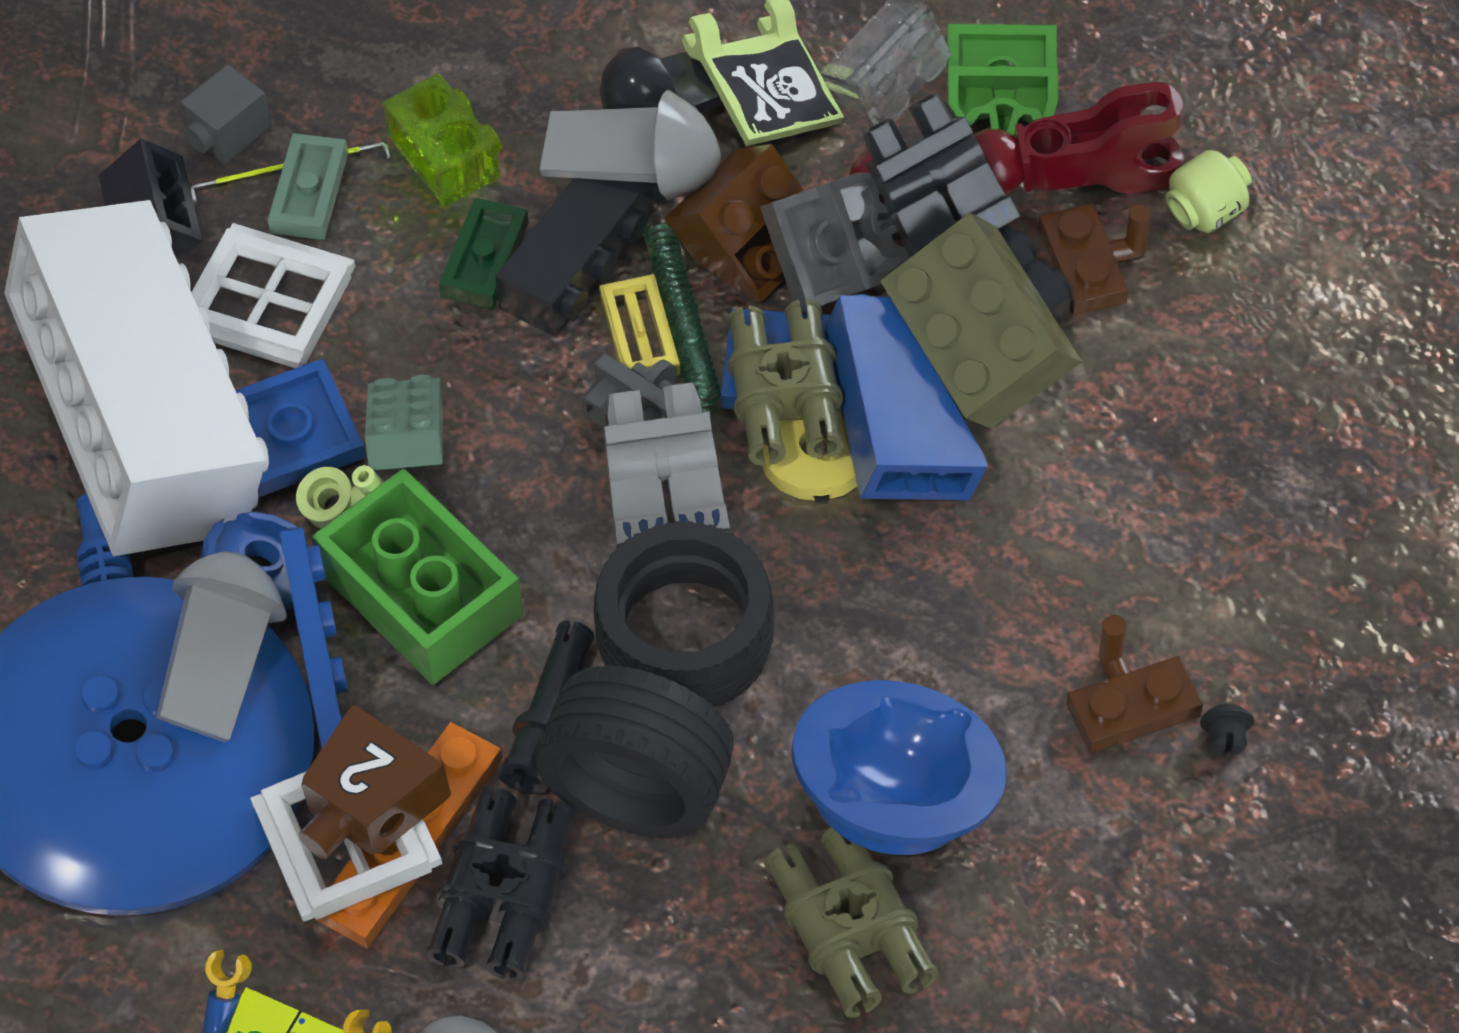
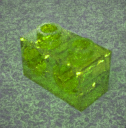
M440 73L383 101L388 137L444 208L500 178L498 154L502 152V146L497 134L488 123L481 125L473 115L471 104L460 88L453 90Z

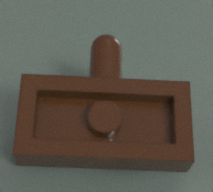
M1093 203L1039 216L1038 229L1053 267L1059 270L1069 283L1071 289L1069 307L1073 316L1127 303L1128 288L1117 262L1138 258L1146 253L1152 214L1148 206L1144 204L1133 205L1129 210L1126 238L1109 242Z
M1110 615L1102 623L1098 657L1108 679L1067 693L1066 705L1089 754L1201 717L1203 704L1179 656L1131 671L1123 655L1127 624L1118 615Z

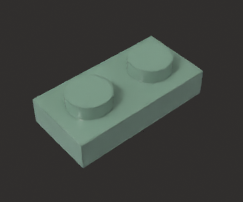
M292 133L268 217L270 234L325 240L348 156L346 139Z

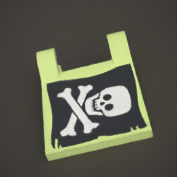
M766 0L764 6L770 16L759 18L757 22L762 36L721 44L718 25L712 14L706 13L690 17L688 23L694 33L685 34L682 38L683 46L688 55L702 63L746 146L842 123L844 118L799 37L794 10L789 0Z

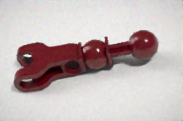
M1164 82L1123 86L1107 93L1094 106L1088 109L1043 117L1032 121L1025 127H1023L1022 123L1015 124L1016 136L1003 129L989 128L977 132L973 136L979 143L987 163L1005 195L1013 193L1022 182L1025 193L1032 192V188L1053 191L1100 184L1119 193L1137 194L1169 187L1170 176L1175 170L1183 166L1181 148L1176 140L1171 137L1181 125L1183 100L1174 87ZM1158 105L1166 108L1161 114L1141 116V113L1149 106ZM868 151L863 152L852 164L849 175L869 173L865 166V163L872 160ZM1160 157L1167 160V163L1159 167H1153L1144 163L1143 160ZM879 194V200L881 203L884 204L883 199Z

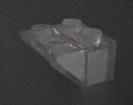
M888 0L825 66L820 74L832 96L872 127L888 118L897 119L907 108L909 100L925 82L934 80L942 72L951 52L930 7L922 0Z

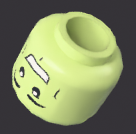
M1206 150L1175 170L1170 176V191L1165 194L1166 201L1172 214L1187 230L1196 228L1201 232L1211 233L1241 214L1248 207L1249 192L1247 186L1252 183V179L1246 166L1236 156L1228 159L1219 151Z

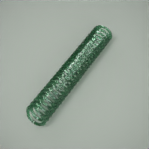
M648 222L643 229V236L645 237L644 240L647 244L649 257L651 258L650 262L653 265L652 269L680 363L684 383L697 384L695 388L696 391H699V399L708 398L716 394V397L711 400L700 401L701 406L714 404L721 398L720 385L717 383L718 378L715 376V369H713L714 364L711 361L712 357L709 354L710 350L707 347V340H705L706 336L703 332L704 329L701 325L702 322L699 318L697 305L695 304L696 300L693 297L694 293L691 290L692 286L689 283L690 279L687 275L688 272L685 268L686 265L683 261L684 258L681 254L682 251L679 247L678 237L669 224H660L648 231L651 226ZM663 228H668V229H670V231H662V232L656 233L655 235H653V236L651 237V234H652L653 232H655L656 230L663 229ZM714 406L702 409V413H711L717 411L718 408Z

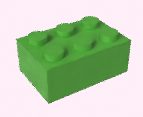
M404 468L312 536L313 545H319L326 580L432 686L523 616L519 578Z

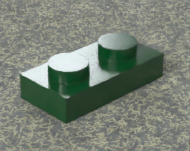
M474 198L439 282L441 298L494 310L498 300L495 276L520 246L529 224L527 209Z

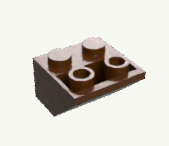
M772 144L736 149L718 166L711 180L697 191L691 192L664 219L696 263L754 302H762L785 277L760 207L798 194L804 190Z

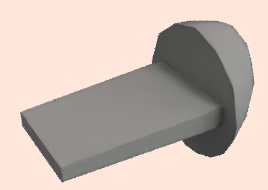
M667 90L663 93L658 107L550 111L540 172L545 177L657 183L660 193L667 200L697 191L711 180L719 166L721 154L717 138L705 117L693 105L672 91Z
M228 551L208 555L196 560L186 567L173 581L172 591L184 601L156 714V719L224 743L231 738L267 624L284 621L286 618L285 608L279 591L271 577L256 562L243 553Z

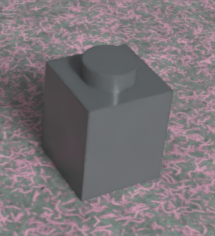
M229 64L180 101L185 122L183 133L188 142L200 153L208 151L224 165L272 127L266 93Z

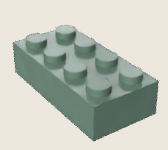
M417 375L410 380L404 381L382 378L368 384L365 442L369 467L373 470L443 464V405L440 377L432 378L429 375Z

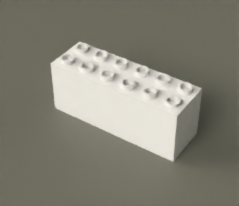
M150 200L19 217L4 292L100 527L106 537L112 556L203 541L215 523L224 519L223 524L227 521L236 520L238 514L252 512V508H256L258 504V487L262 473L267 471L269 465L266 444L261 437L255 436L249 423V412L245 397L242 393H236L229 378L227 357L222 349H216L211 338L207 312L203 306H197L190 291L191 285L188 270L183 263L178 264L172 250L170 230L165 222L159 221Z

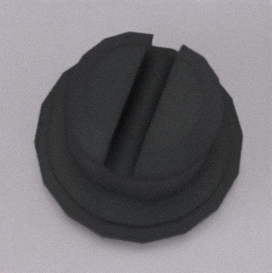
M1220 704L1204 713L1199 721L1201 728L1209 733L1210 749L1216 754L1224 755L1225 747H1229L1230 754L1237 755L1247 746L1246 731L1253 726L1254 717L1241 706Z

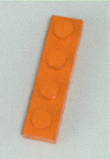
M452 722L448 724L428 752V754L444 764L451 796L443 804L423 819L437 850L443 845L478 796L480 789L485 786L503 759L501 748ZM396 842L392 843L380 854H369L361 848L370 869L402 857ZM352 859L349 860L332 885L358 875ZM418 878L316 921L368 949Z

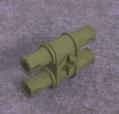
M805 299L806 319L802 318L800 300L790 303L785 308L784 313L790 336V342L768 345L764 324L765 315L760 308L748 306L750 326L745 325L743 307H738L729 314L728 324L731 328L734 352L731 354L727 366L730 376L734 378L737 397L733 407L736 417L745 424L749 448L748 457L756 465L765 466L764 445L768 446L771 465L780 462L785 457L786 449L780 421L803 418L806 450L811 457L823 459L822 438L826 439L828 458L836 456L843 450L844 442L840 433L837 411L840 409L843 401V393L836 383L833 365L836 360V352L834 346L824 337L821 319L822 311L820 304L815 300Z
M832 827L829 828L821 837V844L828 851L841 878L824 885H819L803 856L800 845H785V849L790 857L788 860L785 859L780 847L769 854L764 864L768 872L772 874L786 900L784 907L785 920L788 925L796 928L809 953L808 962L812 970L827 976L847 1017L860 1016V1010L856 1005L859 1001L864 1011L868 1013L877 1007L882 999L879 990L875 988L860 960L862 957L877 951H883L900 982L899 985L902 991L906 994L917 992V987L913 981L916 977L922 989L929 987L938 978L939 972L936 966L932 964L915 934L918 928L916 914L914 911L907 909L892 883L893 874L890 868L881 862H875L868 849L842 837Z

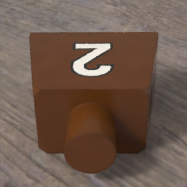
M353 704L303 776L301 783L308 809L315 817L303 828L298 836L308 850L324 860L346 838L369 854H380L451 796L444 764Z

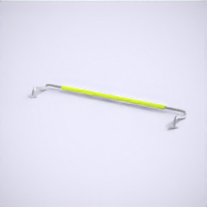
M384 142L348 149V154L383 145L387 159L390 158L388 145ZM284 163L192 185L190 190L193 202H197L193 188L281 170Z

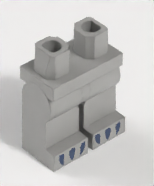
M694 383L663 387L666 418L644 421L640 390L609 394L608 426L603 428L615 546L623 545L625 540L634 537V534L641 533L644 529L668 523L661 483L667 481L672 523H676V521H693V523L711 524L716 528L725 529V531L730 528L719 476L710 413H702L701 402Z

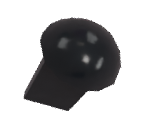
M641 47L623 48L605 66L602 73L599 92L603 109L658 107L663 93L667 90L672 91L693 105L700 113L723 105L702 63L691 58L686 51L659 59L657 55Z

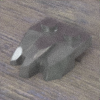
M855 173L760 207L793 302L800 300L801 313L806 311L805 299L815 300L822 306L838 300L840 295L849 296L882 284L880 280L910 258L906 248L893 242L891 235L898 231L886 206L879 200L880 193L870 173Z

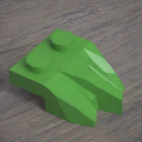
M948 24L947 94L948 104L955 115L966 117L969 125L974 124L979 119L990 118L991 129H1003L1012 135L1015 133V124L1018 121L1031 123L1043 117L1054 116L1058 103L1057 25Z

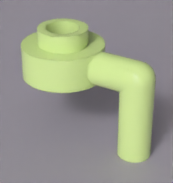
M366 465L355 469L352 474V481L337 468L320 467L311 471L302 479L296 492V503L300 512L314 526L322 529L384 483V481L371 467ZM339 495L336 504L325 510L326 501L332 496Z

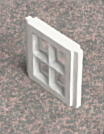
M232 223L230 229H226L191 293L197 306H203L207 312L210 326L209 333L215 344L289 367L298 368L307 363L351 280L355 261ZM237 256L276 267L264 289L226 277ZM285 271L324 282L313 303L274 292ZM220 288L258 299L247 321L208 309ZM268 302L307 314L295 336L257 325Z
M306 772L261 790V794L250 798L303 922L312 918L318 920L431 873L432 868L442 865L438 850L422 819L395 841L402 857L373 869L369 868L361 848L346 838L344 843L358 875L326 888L311 851L305 847L298 836L301 828L291 808L292 805L306 800L301 786Z

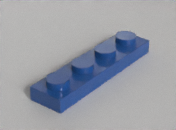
M302 527L282 531L279 534L321 747L323 748L344 717L340 713L337 694L348 692L342 658H329L326 638L337 636L330 600L318 603L314 582L326 580L319 545L307 547Z

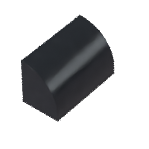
M140 138L99 175L105 206L146 200L151 201L159 221L165 222L170 230L172 250L176 258L185 255L202 242L182 155Z

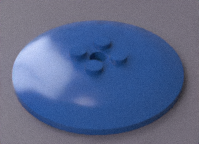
M125 577L82 585L38 604L0 633V871L24 889L45 900L67 908L105 915H142L186 906L209 897L231 885L255 867L272 849L250 798L261 794V790L306 772L314 762L315 756L313 710L306 683L289 650L269 626L266 627L231 738L225 743L156 719L184 601L172 591L174 579ZM128 719L139 720L146 725V731L143 736L134 742H121L112 735L115 727ZM302 802L291 806L295 816Z

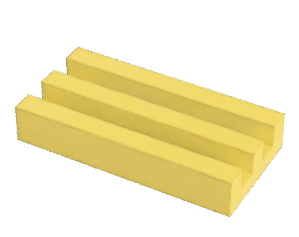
M654 274L599 285L600 298L618 362L629 369H632L636 363L640 362L650 369L655 363L664 359L675 365L677 375H680V363ZM645 290L663 356L653 358L635 292ZM623 295L641 361L632 362L615 296Z

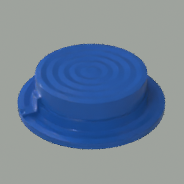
M871 680L836 688L815 700L806 709L796 726L792 741V763L796 776L806 794L815 803L823 819L847 840L880 853L893 855L921 854L940 848L952 839L966 835L982 825L993 814L1002 798L1006 783L1007 770L1003 751L989 727L974 712L953 698L933 689L912 683Z

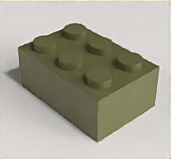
M968 213L880 280L966 419L992 429L1082 362L997 227L972 213Z

